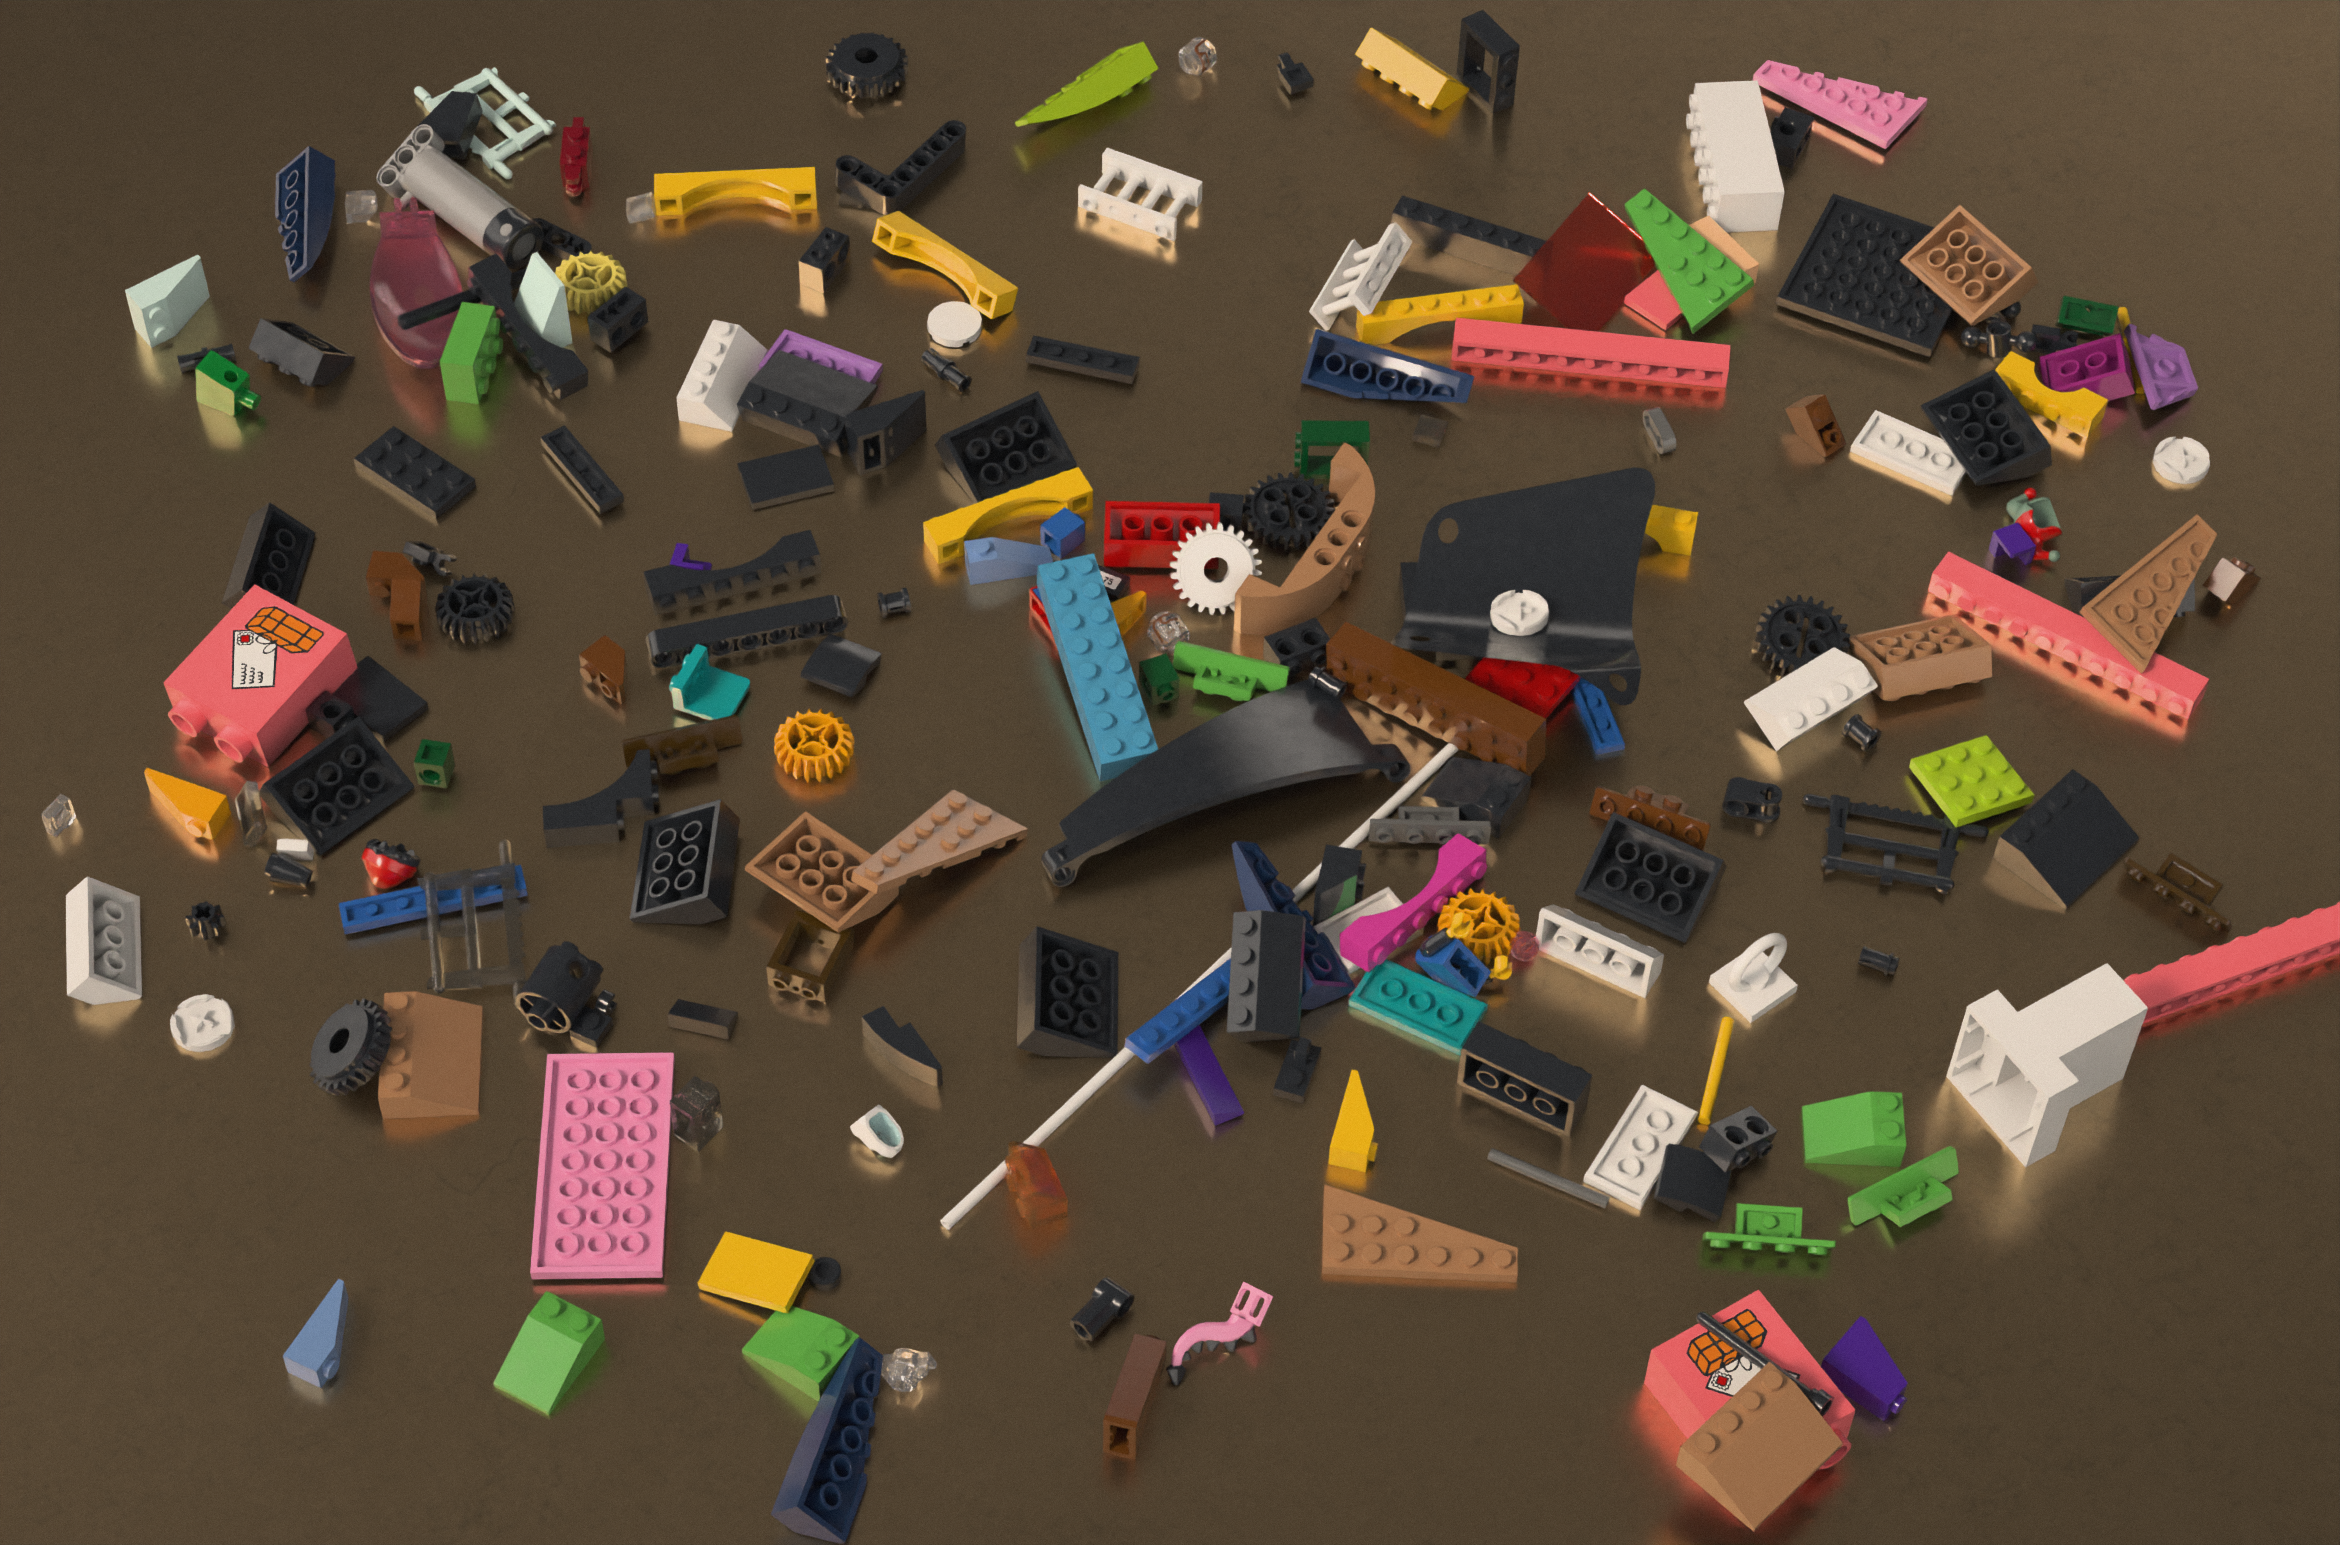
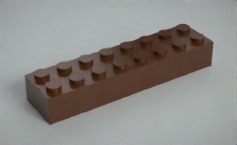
M1345 622L1326 643L1327 672L1348 684L1346 692L1356 696L1359 700L1366 701L1380 708L1383 712L1392 714L1409 725L1429 732L1432 736L1441 738L1455 745L1458 749L1465 750L1479 757L1483 761L1506 764L1528 776L1533 773L1545 758V718L1348 622Z

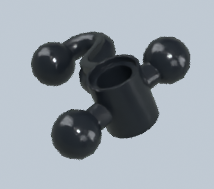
M2019 301L1999 311L2001 314L1995 313L1984 319L1988 325L1986 333H1982L1976 327H1967L1961 334V341L1966 347L1975 348L1980 343L1987 344L1988 355L1995 358L2006 357L2012 351V346H2016L2024 353L2033 351L2037 346L2036 335L2032 332L2024 331L2018 336L2011 335V326L2005 317L2010 319L2019 315L2021 312Z

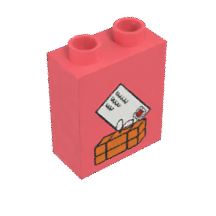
M254 585L165 680L164 686L173 706L168 712V716L179 730L191 737H196L200 731L214 737L217 747L230 759L236 762H243L248 756L269 768L309 723L306 709L325 691L333 694L358 668L347 633Z
M1757 1290L1712 1315L1714 1319L1811 1390L1814 1388L1818 1391L1823 1389L1834 1397L1830 1409L1823 1418L1843 1442V1445L1819 1469L1829 1468L1840 1461L1852 1446L1847 1437L1855 1409L1762 1293ZM1698 1323L1651 1350L1644 1384L1688 1439L1761 1369Z

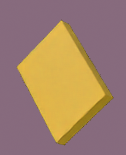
M725 1231L698 1281V1286L700 1290L788 1313L815 1261L811 1254Z

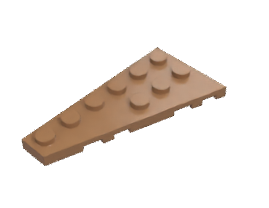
M2196 514L2083 606L2079 613L2142 674L2218 534Z
M952 790L857 867L852 873L851 881L875 894H879L905 884L907 878L918 874L921 877L931 874L933 868L939 866L943 869L980 856L982 850L992 846L996 849L1005 846L1006 841L1013 838L1017 841L1026 838L1028 828L997 813L988 806L972 800L963 793Z
M1324 1184L1322 1274L1517 1283V1247Z

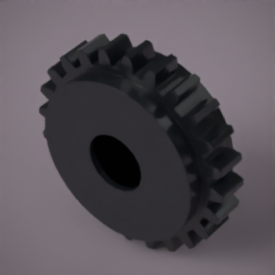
M873 32L852 34L846 39L842 38L839 44L835 43L834 49H829V56H826V75H828L829 82H833L834 88L840 87L842 93L847 92L850 96L854 95L860 98L884 96L888 91L893 92L894 87H900V81H905V74H908V55H906L905 49H901L899 42L894 44L893 38L888 39L884 37V34L878 35Z
M364 998L361 1002L356 999L352 1005L347 1003L344 1007L333 1013L322 1025L314 1040L311 1051V1063L309 1064V1067L313 1068V1071L310 1073V1076L315 1078L313 1083L318 1085L320 1089L335 1096H339L340 1093L347 1095L349 1090L355 1092L358 1087L368 1082L379 1070L388 1053L391 1042L390 1032L392 1031V1027L388 1026L391 1018L387 1016L388 1012L382 1006Z

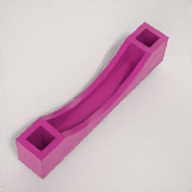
M1459 833L1456 834L1439 849L1436 871L1428 885L1417 896L1392 910L1375 915L1361 916L1340 933V955L1367 972H1370L1376 965L1382 964L1390 953L1397 947L1403 946L1407 939L1417 930L1424 928L1434 915L1441 913L1443 905L1448 904L1450 897L1455 898L1459 891L1464 893L1470 884L1476 879L1482 878L1487 869L1486 849Z

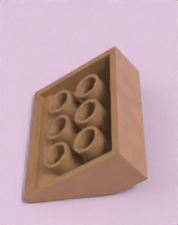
M1961 205L1953 210L1900 259V262L1971 326L2018 302L2039 283L2032 267Z
M1955 614L1850 636L1848 641L1855 658L1864 664L1877 683L1878 687L1873 691L1882 700L1896 701L1902 696L1911 694L1923 695L1929 690L1939 688L1951 689L1957 684L1966 682L1978 683L1984 678L1992 677L1991 644Z
M806 811L745 866V871L838 933L879 914L899 895V886L875 894L852 882L853 871L872 855Z
M416 991L384 993L383 1009L388 1012L387 1016L391 1018L388 1026L392 1027V1031L390 1032L391 1042L388 1053L379 1071L378 1101L383 1119L479 1115L483 1006Z
M1769 1362L1680 1446L1676 1466L1754 1532L1842 1447L1843 1442L1797 1384Z

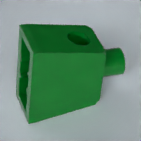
M211 350L195 368L197 402L232 416L236 415L243 406L251 410H255L258 407L261 395L250 390V375L221 355Z

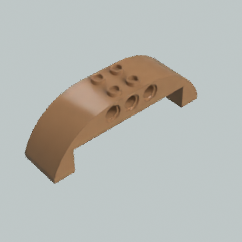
M1344 443L1331 460L1330 499L1340 503L1281 587L1251 574L1247 576L1235 593L1234 631L1242 634H1273L1312 618H1317L1331 606L1342 590L1346 591L1355 571L1359 572L1362 569L1372 539L1375 485L1367 463L1351 445Z

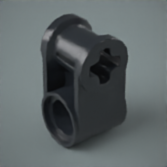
M1735 777L1730 779L1727 784L1722 808L1725 813L1733 817H1744L1765 823L1774 822L1780 816L1778 804L1782 800V791L1777 785L1772 783H1762L1743 777ZM1769 792H1771V799H1768ZM1765 807H1768L1767 814H1764Z

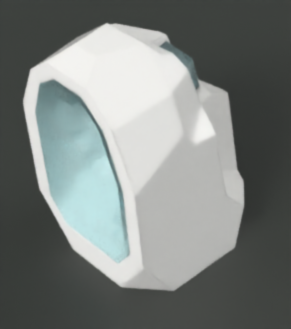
M879 1104L850 1126L855 1136L859 1137L870 1150H875L881 1156L892 1158L901 1151L904 1141L902 1130L890 1113Z

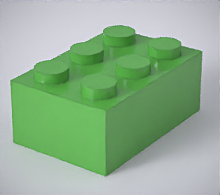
M462 302L440 359L446 400L479 404L482 394L487 393L489 375L494 373L496 356L501 354L503 349V338L499 337L500 319L496 318L495 306Z

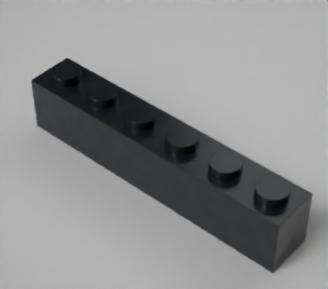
M1403 195L1392 212L1391 224L1396 222L1412 240V243L1538 283L1542 282L1550 267L1552 242Z

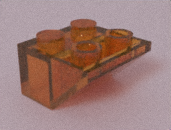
M1017 1141L1009 1142L1008 1156L1005 1157V1164L1009 1173L1005 1174V1179L1011 1193L1016 1192L1018 1200H1016V1204L1021 1218L1027 1217L1032 1229L1068 1217V1199L1045 1148Z

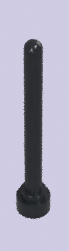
M1699 1312L1697 1314L1696 1321L1758 1368L1762 1369L1771 1362L1797 1384L1822 1417L1830 1409L1834 1397L1823 1389L1818 1391L1816 1388L1811 1390L1706 1312Z

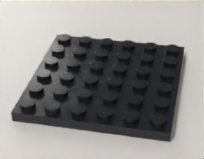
M1834 193L1776 300L1777 305L1928 357L1931 356L1953 312V309L1900 262V259L1935 227Z

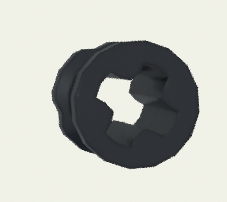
M906 587L901 588V591L888 594L877 593L878 606L882 618H886L891 613L911 612V603Z
M1859 714L1851 717L1842 730V735L1846 738L1851 737L1859 743L1864 752H1868L1876 745L1882 733L1879 729H1873L1863 722L1862 716Z

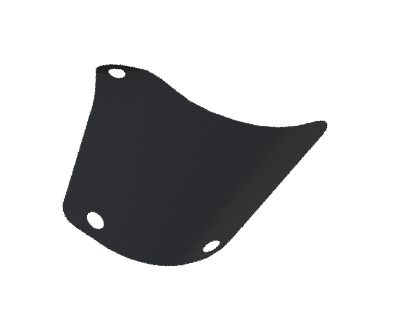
M1633 467L1464 500L1441 508L1428 522L1424 531L1407 615L1401 630L1392 639L1391 644L1406 649L1554 665L1582 677L1602 690L1613 702L1619 705L1631 704L1638 694L1641 676V664L1632 631L1633 599L1640 550L1655 497V481L1652 474L1646 469ZM1451 518L1458 525V535L1453 542L1444 543L1439 538L1438 529L1443 520ZM1511 590H1515V593H1523V590L1535 592L1547 601L1549 610L1547 624L1540 631L1531 635L1515 636L1503 633L1492 624L1490 618L1493 600L1498 595ZM1424 636L1430 638L1431 640L1414 641L1411 640L1410 637ZM1611 674H1618L1625 679L1627 683L1625 691L1621 692L1614 688L1609 680Z

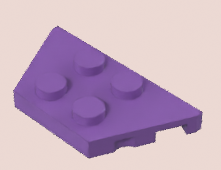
M2128 324L2124 333L2150 408L2155 410L2194 396L2198 386L2185 349L2172 342H2167L2153 333L2148 338L2136 332L2137 326Z

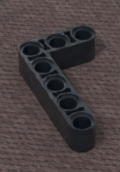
M958 120L946 122L889 176L884 175L851 155L841 156L836 160L835 184L840 190L883 215L901 211L965 151L966 126Z

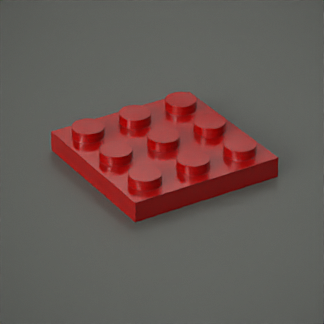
M1484 657L1465 677V680L1546 719L1575 687L1581 677L1567 669L1554 665Z

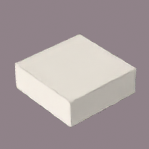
M280 839L277 841L276 850L279 854L284 853L294 860H313L314 850L307 840Z

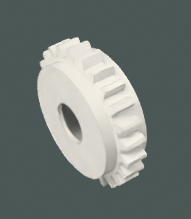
M1218 522L1216 529H1212L1211 524L1206 523L1205 531L1196 526L1197 534L1192 536L1189 532L1185 533L1188 541L1185 543L1179 540L1177 543L1182 549L1180 552H1172L1177 561L1170 562V566L1176 568V572L1171 573L1170 577L1179 581L1173 587L1175 590L1182 588L1183 591L1179 597L1181 599L1189 597L1188 606L1192 607L1197 603L1199 612L1208 607L1210 615L1214 614L1215 608H1219L1221 614H1225V607L1228 606L1235 611V593L1249 574L1253 576L1262 575L1260 570L1255 569L1256 565L1262 563L1261 559L1253 557L1259 551L1257 548L1249 549L1248 546L1251 545L1252 540L1248 538L1243 541L1244 532L1242 530L1234 534L1233 525H1229L1227 530H1223V525ZM1215 557L1223 558L1227 562L1228 567L1226 574L1218 580L1209 579L1204 574L1206 562Z

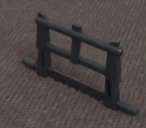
M1806 794L1803 797L1805 805L1824 809L1826 807L1830 808L1829 827L1825 828L1827 833V855L1823 856L1820 860L1821 865L1826 867L1825 872L1830 873L1842 870L1881 877L1880 884L1890 886L1892 885V880L1934 887L1938 892L1947 895V890H1951L1955 886L1954 881L1950 879L1954 859L1959 855V852L1956 851L1960 832L1964 833V835L1985 838L1989 834L1988 828L1982 825L1969 823L1956 828L1947 816H1944V819H1938L1933 814L1924 816L1922 812L1913 814L1910 810L1902 812L1899 808L1890 810L1888 806L1879 808L1877 804L1868 806L1866 802L1853 803L1850 802V798L1840 795H1831L1830 799L1814 794ZM1847 814H1856L1940 830L1939 849L1845 832ZM1843 843L1885 851L1883 866L1841 858ZM1899 853L1936 860V876L1894 868L1895 854Z

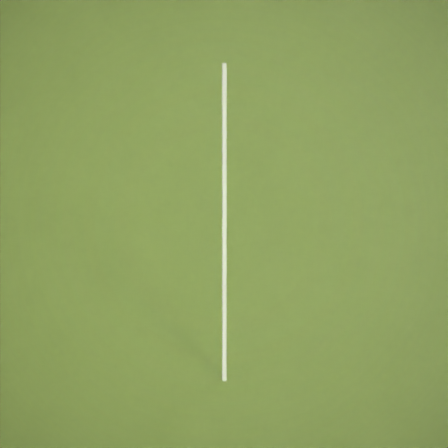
M1448 743L1339 847L1354 849L1369 835L1370 819H1386L1459 749L1455 745ZM1321 864L1292 890L1296 895L1293 898L1295 903L1317 884ZM1232 947L1180 996L1229 960ZM1126 1047L1123 1048L940 1220L941 1224L946 1229H951L1135 1054Z

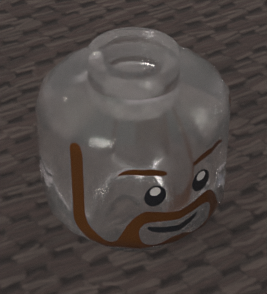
M1202 37L1193 38L1180 49L1178 54L1180 67L1186 73L1194 76L1202 75L1217 60L1214 45Z
M1163 611L1156 614L1149 621L1150 626L1148 627L1147 635L1160 654L1174 655L1176 643L1178 641L1187 643L1190 639V631L1177 613Z

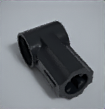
M1107 1276L1095 1287L1087 1304L1070 1320V1325L1080 1338L1085 1341H1093L1114 1318L1120 1319L1129 1311L1135 1296Z

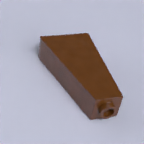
M1134 1335L1104 1416V1453L1136 1460L1166 1361L1167 1341L1160 1340L1153 1335Z

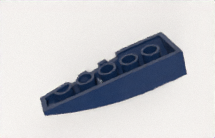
M310 146L276 173L275 216L276 219L281 221L278 229L279 234L283 235L285 239L282 242V248L288 253L285 261L289 280L292 282L297 281L308 272L318 258L328 235L335 199V160Z
M1316 329L1301 383L1351 398L1467 403L1475 376L1322 329Z
M1235 841L1232 844L1246 911L1266 910L1304 916L1306 918L1301 1009L1313 1010L1353 992L1356 987L1329 938L1324 932L1317 933L1310 923L1313 917L1307 910L1301 911L1293 901L1296 895L1292 889L1277 880L1276 877L1279 872L1258 844Z
M857 1338L820 1398L795 1450L771 1512L773 1517L795 1533L839 1544L846 1542L866 1487L867 1474L864 1473L865 1459L870 1457L872 1445L868 1443L870 1427L874 1426L876 1415L872 1408L873 1399L879 1393L883 1355L861 1338Z

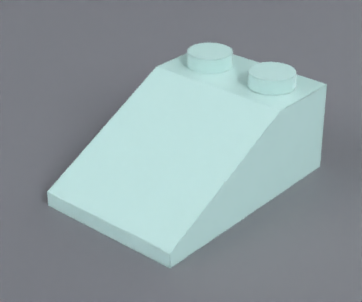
M536 252L531 256L514 305L523 321L533 332L546 341L563 348L573 343L565 286Z
M199 255L187 259L125 290L135 330L151 348L176 336L210 297Z

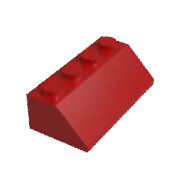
M1105 501L1104 566L1173 568L1170 566V562L1177 561V558L1172 552H1180L1182 549L1177 543L1179 540L1185 543L1188 541L1185 533L1189 532L1194 536L1197 534L1196 526L1205 531L1206 523H1210L1212 529L1217 528V524L1220 522V503ZM1219 557L1208 560L1204 569H1218Z

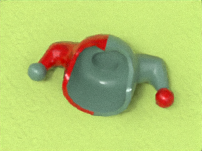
M2029 487L2025 490L2024 494L2013 498L2007 503L2006 511L2014 519V523L2018 522L2036 545L2032 560L2057 562L2060 559V553L2057 550L2045 551L2042 546L2044 542L2062 535V530L2048 497H2041L2032 500L2036 497L2037 491Z

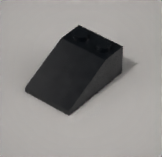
M1451 757L1424 792L1421 800L1434 807H1459V819L1462 821H1490V835L1499 839L1529 799L1531 777L1506 764Z

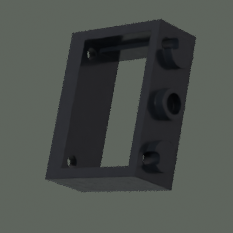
M1484 10L1461 20L1456 78L1470 88L1469 91L1494 114L1514 104L1520 45ZM1485 50L1493 56L1491 77L1483 70Z

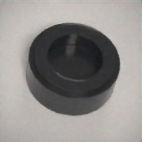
M820 1257L814 1260L815 1262L808 1273L811 1285L821 1291H828L837 1287L842 1278L840 1264L830 1257Z

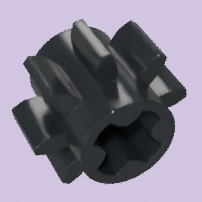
M205 901L196 906H191L192 915L185 916L191 936L195 937L198 935L204 941L220 936V926H226V920L224 915H222L220 905L213 906L208 901Z

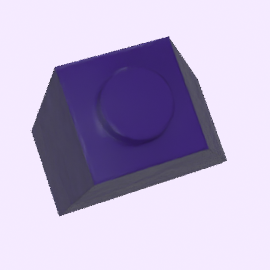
M1860 1316L1824 1357L1821 1368L1842 1393L1882 1421H1885L1891 1412L1897 1414L1906 1403L1907 1398L1904 1396L1908 1383L1868 1321Z

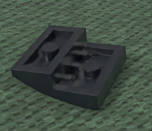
M830 633L810 656L801 671L800 677L853 697L865 686L867 675L880 664L882 653Z
M1669 1143L1665 1149L1654 1199L1679 1212L1689 1208L1715 1222L1722 1215L1732 1170L1724 1172L1703 1151Z

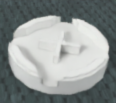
M951 301L938 305L930 312L927 329L936 343L947 347H961L963 343L968 341L969 344L974 342L981 334L982 318L979 311L970 304Z
M2169 437L2158 444L2154 452L2153 464L2156 471L2163 478L2175 483L2190 484L2203 479L2208 473L2210 467L2209 452L2200 442L2188 437H2183V439Z
M1511 590L1498 595L1493 600L1490 618L1492 624L1503 633L1515 636L1531 635L1540 631L1547 624L1549 618L1548 604L1541 595L1530 590H1523V593H1515V590Z
M208 994L193 996L183 1001L170 1019L171 1032L177 1044L186 1050L195 1052L210 1051L223 1045L231 1037L235 1027L233 1011L229 1004L223 999L219 1000L214 998V995Z

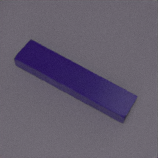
M1198 1025L1178 1040L1174 1046L1216 1126L1243 1115L1244 1111L1200 1025Z

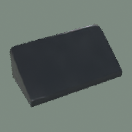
M678 999L669 1010L667 1016L669 1027L729 1040L738 1012Z

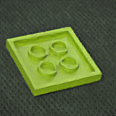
M1987 735L1912 758L1909 768L1956 828L2033 802V792Z

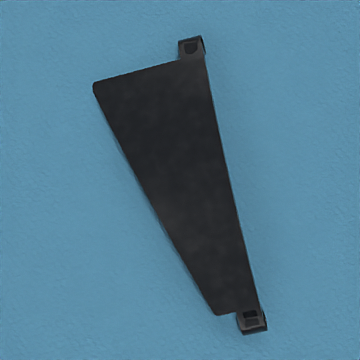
M1304 680L1241 704L1188 731L1130 767L1060 821L1059 827L1066 840L1048 849L1042 855L1041 863L1055 886H1067L1076 878L1079 866L1090 856L1105 852L1156 827L1205 808L1285 785L1326 777L1355 774L1369 769L1383 771L1390 782H1401L1409 776L1411 765L1395 744L1372 745L1340 699H1335L1319 687L1313 688L1311 682Z

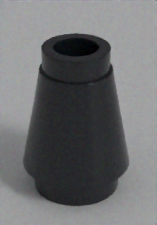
M272 853L267 861L264 875L270 877V881L307 887L311 881L313 870L308 869L284 853Z

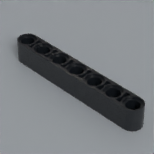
M827 595L657 629L650 632L646 636L645 641L652 665L656 668H668L682 665L685 656L688 653L691 654L696 644L707 647L708 658L712 659L829 635L830 633L836 634L845 630L849 622L842 599L837 595Z

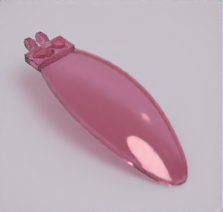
M394 198V212L379 213L381 238L376 248L371 268V308L377 327L390 348L407 364L420 369H432L440 366V359L459 311L408 330H402L397 325V317L400 314L462 292L461 282L449 252L436 233L434 210L418 211L417 198H411L409 202L410 211L401 212L402 204L400 198Z

